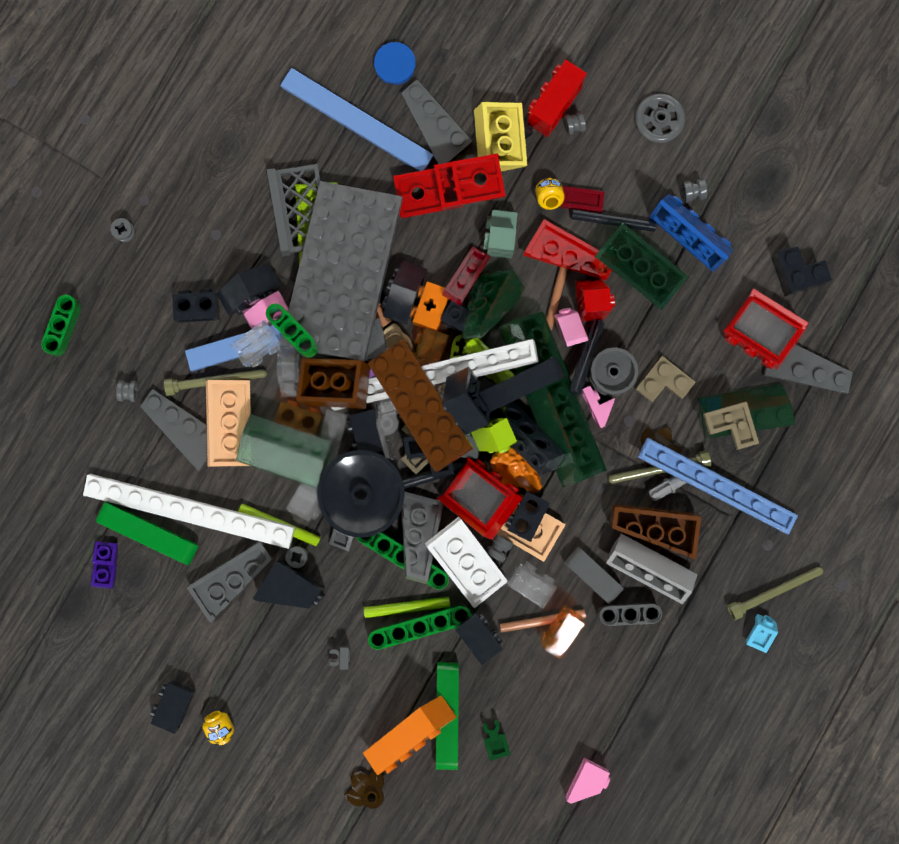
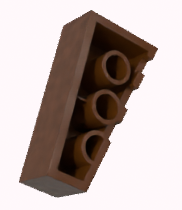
M612 504L609 525L613 529L696 560L702 518L697 513Z

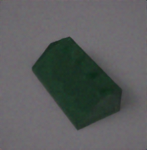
M623 223L595 255L599 261L660 310L666 306L689 278L688 275Z
M782 384L698 397L705 439L731 436L732 434L729 429L709 435L703 414L743 402L748 404L755 431L795 425L792 404Z
M250 414L241 435L236 461L318 489L320 477L333 451L332 441Z

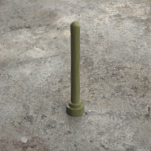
M260 369L185 381L169 378L164 379V389L166 396L176 395L182 389L206 386L207 380H250L264 378L267 376V371Z
M708 450L700 451L695 457L688 458L706 468L711 467ZM651 466L609 476L608 480L613 484L664 473L665 471Z
M816 567L743 603L733 602L728 604V611L733 620L736 621L742 618L747 610L822 575L823 568Z

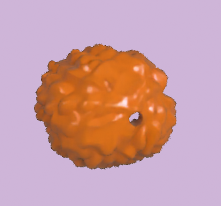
M511 445L510 450L504 453L495 452L492 455L490 467L503 477L502 482L507 485L509 482L515 487L524 488L527 492L533 494L540 491L542 484L539 474Z

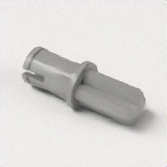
M674 476L669 479L665 478L663 483L649 490V496L653 501H657L669 493H675V490L686 484V482Z

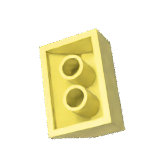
M482 102L474 109L478 157L498 153L501 171L526 167L527 156L522 103Z

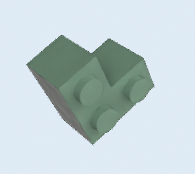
M492 210V216H487L486 229H490V232H485L484 249L488 250L487 255L512 259L518 213Z

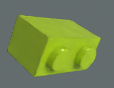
M490 418L489 425L471 432L479 451L504 453L511 449L510 445L517 442L507 418Z

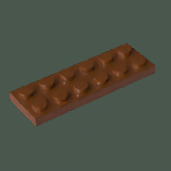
M404 339L368 362V365L435 472H439L473 449L462 429L455 424L452 415L443 408L442 397Z

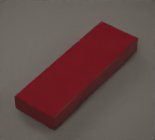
M472 246L444 289L442 296L461 306L491 256Z

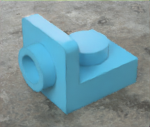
M757 614L755 617L756 623L746 639V645L767 653L778 634L777 623L769 616Z

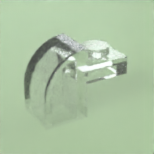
M278 348L277 378L278 384H280L281 397L297 396L301 354L294 348Z

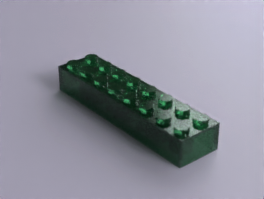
M544 312L519 317L500 326L499 329L506 345L531 339L535 341L539 362L516 367L517 374L555 356L565 374V377L526 395L538 426L566 453L558 469H556L562 487L570 486L607 471L578 396L572 395L569 392L571 379Z

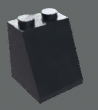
M279 560L275 563L253 599L259 602L309 609L313 605L317 606L320 604L325 596L323 593L325 587L296 568L289 566L284 560Z

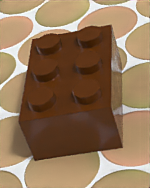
M302 358L296 401L306 406L366 409L371 368L362 360Z

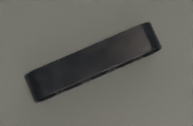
M555 356L479 392V396L491 412L565 377V374Z

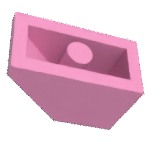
M279 291L260 300L244 313L252 331L271 324L265 314L266 309L271 304H280L288 312L289 308ZM276 312L273 320H278L282 316V312Z
M565 308L559 310V314L554 315L559 338L567 347L588 341L577 311Z
M583 758L565 796L567 802L574 803L600 794L602 789H606L610 782L609 771Z

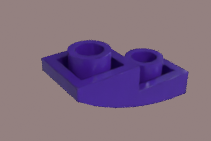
M95 542L92 560L94 564L91 580L92 587L114 589L118 555L117 543Z

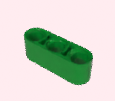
M62 295L57 299L41 346L44 352L53 356H61L65 353L81 311L80 302L70 295ZM68 301H72V308L66 311L65 304ZM65 321L64 329L59 331V322ZM57 341L58 347L52 351L50 348L51 343Z
M276 303L268 306L265 314L271 324L301 355L307 358L315 356L318 352V344L313 337L283 306ZM281 311L282 316L278 320H273L274 314ZM296 326V332L293 335H288L289 328ZM310 341L311 347L308 350H302L303 344Z

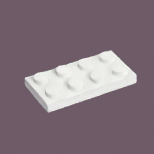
M457 517L425 543L432 555L474 608L508 582L460 517Z

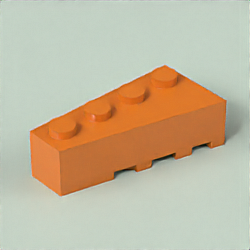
M441 695L418 708L363 752L377 775L384 771L388 774L398 767L396 763L399 760L401 763L412 756L411 751H418L427 744L425 741L428 738L432 740L441 733L440 729L454 720L456 715Z

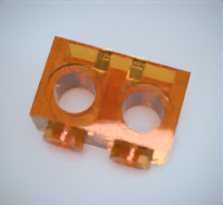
M287 400V403L281 402L273 426L316 441L323 420V416L319 414L320 410L309 406L307 410L299 408L300 404L291 400ZM292 410L294 418L286 422L284 420V413ZM307 417L314 418L315 423L312 428H305L304 420Z

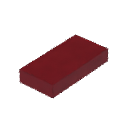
M568 186L562 187L565 198L560 208L602 213L605 191Z

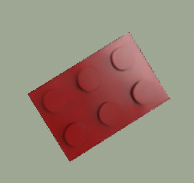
M566 59L562 65L558 64L555 67L550 83L548 81L544 83L538 100L535 98L528 108L529 125L533 126L535 130L547 138L583 88L587 75L586 72Z

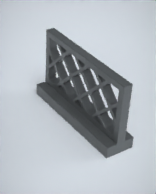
M318 164L275 170V168L267 169L282 257L290 256V253L302 252L305 242L302 246L293 247L292 240L297 233L305 239L307 237L300 229L306 221L310 223L308 218L313 212L314 204L305 199L311 189L316 193L318 192L320 184ZM305 172H315V178L311 184L301 178ZM290 174L296 179L288 187L282 183L281 176ZM298 181L308 186L302 196L292 190ZM290 193L299 198L293 208L285 202ZM302 201L312 207L306 216L296 210ZM293 213L303 219L297 228L289 223Z

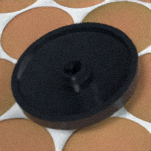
M366 450L350 451L335 458L323 471L317 489L318 505L325 520L335 530L351 537H370L385 531L398 518L405 498L403 480L396 467L384 456Z

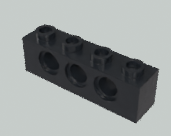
M514 401L490 412V418H507L517 440L511 446L539 475L558 469L566 453Z

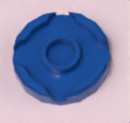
M390 42L383 45L377 51L374 58V68L378 77L383 82L400 85L407 82L414 74L416 66L415 56L407 45L399 42Z

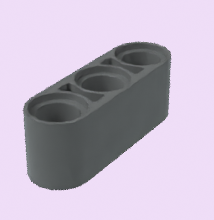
M579 547L563 562L609 605L624 590L619 583Z
M653 603L610 604L601 606L597 611V617L601 623L607 626L654 624L662 618V610ZM654 607L656 615L648 619L646 611L648 608ZM632 608L635 613L634 617L626 620L624 612ZM608 609L612 610V619L604 621L602 617L603 612Z

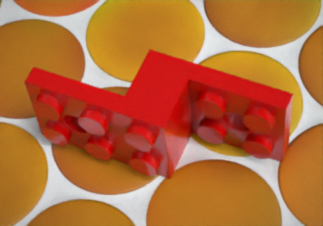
M498 153L434 165V169L393 176L396 194L403 197L400 212L401 219L462 208L465 204L505 197ZM483 173L487 177L486 183L483 185L476 184L474 181L475 175ZM415 188L424 190V196L419 200L412 197V192Z

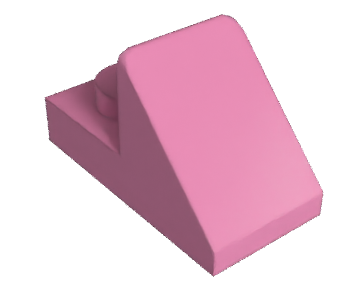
M591 386L584 388L581 394L598 429L605 427L615 398L599 405L600 397L596 389L592 390Z

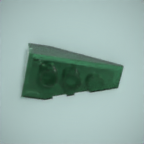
M513 270L482 272L470 291L472 300L468 302L470 311L469 315L465 318L462 335L464 339L482 338L518 303L525 287Z

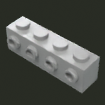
M620 534L613 544L606 564L681 604L692 593L697 578L696 573L623 534Z

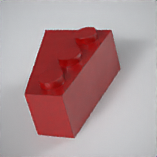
M599 278L575 280L578 314L581 322L593 321L594 319L604 320L612 311V307H615L614 294H610V288Z

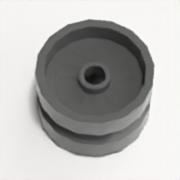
M617 347L607 348L593 359L588 372L589 382L600 395L607 397L619 396L630 390L635 384L638 376V365L633 355L628 351ZM610 369L616 371L617 374L615 376L611 375Z

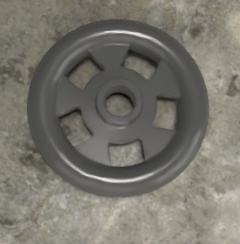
M661 93L653 94L639 104L635 114L637 129L643 137L655 143H665L675 139L682 132L685 125V112L680 102L674 97ZM659 102L667 103V109L658 108ZM648 107L653 109L650 116L644 114ZM676 112L677 121H671L670 113ZM657 115H663L664 120H659ZM649 122L656 128L652 132L646 127ZM669 126L671 131L663 134L661 129Z

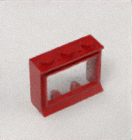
M753 288L747 300L726 329H724L723 336L726 337L725 340L729 344L742 347L743 352L752 358L756 356L762 360L761 363L765 367L778 370L807 330L809 323Z
M467 458L468 461L445 493L437 499L482 536L493 540L523 497L517 494L519 489L509 482L507 485L501 481L503 477L492 470L490 473L486 470L488 465L479 459L474 461Z

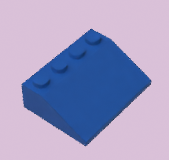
M668 194L659 202L649 218L656 221L657 225L714 272L728 259L734 250L730 247L731 243L724 237L720 238L715 234V230L711 225L701 222L698 219L699 216L693 210H687L678 197H672Z

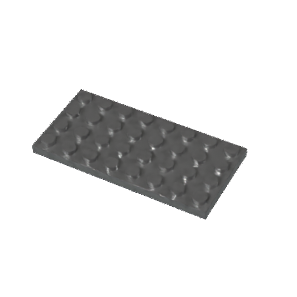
M320 181L288 313L317 342V353L365 362L401 212L402 196ZM290 327L288 335H293L297 327ZM282 335V339H281L280 345H281V346H284V347H289V348H294V349H296V348ZM305 342L302 350H308L311 347V342Z

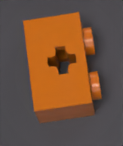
M427 282L425 287L421 286L417 297L420 298L418 307L414 305L410 318H413L414 325L437 333L441 318L449 301L448 298L442 296L444 287ZM430 302H433L435 309L431 308L430 312L427 311L425 304L429 305Z

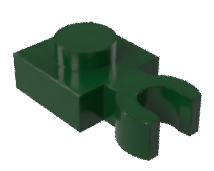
M494 719L495 727L493 729H489L486 722H483V729L489 734V737L484 738L490 761L511 755L505 733L498 734L500 725L497 719Z

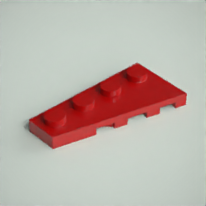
M545 219L523 256L602 280L608 279L617 263V260Z

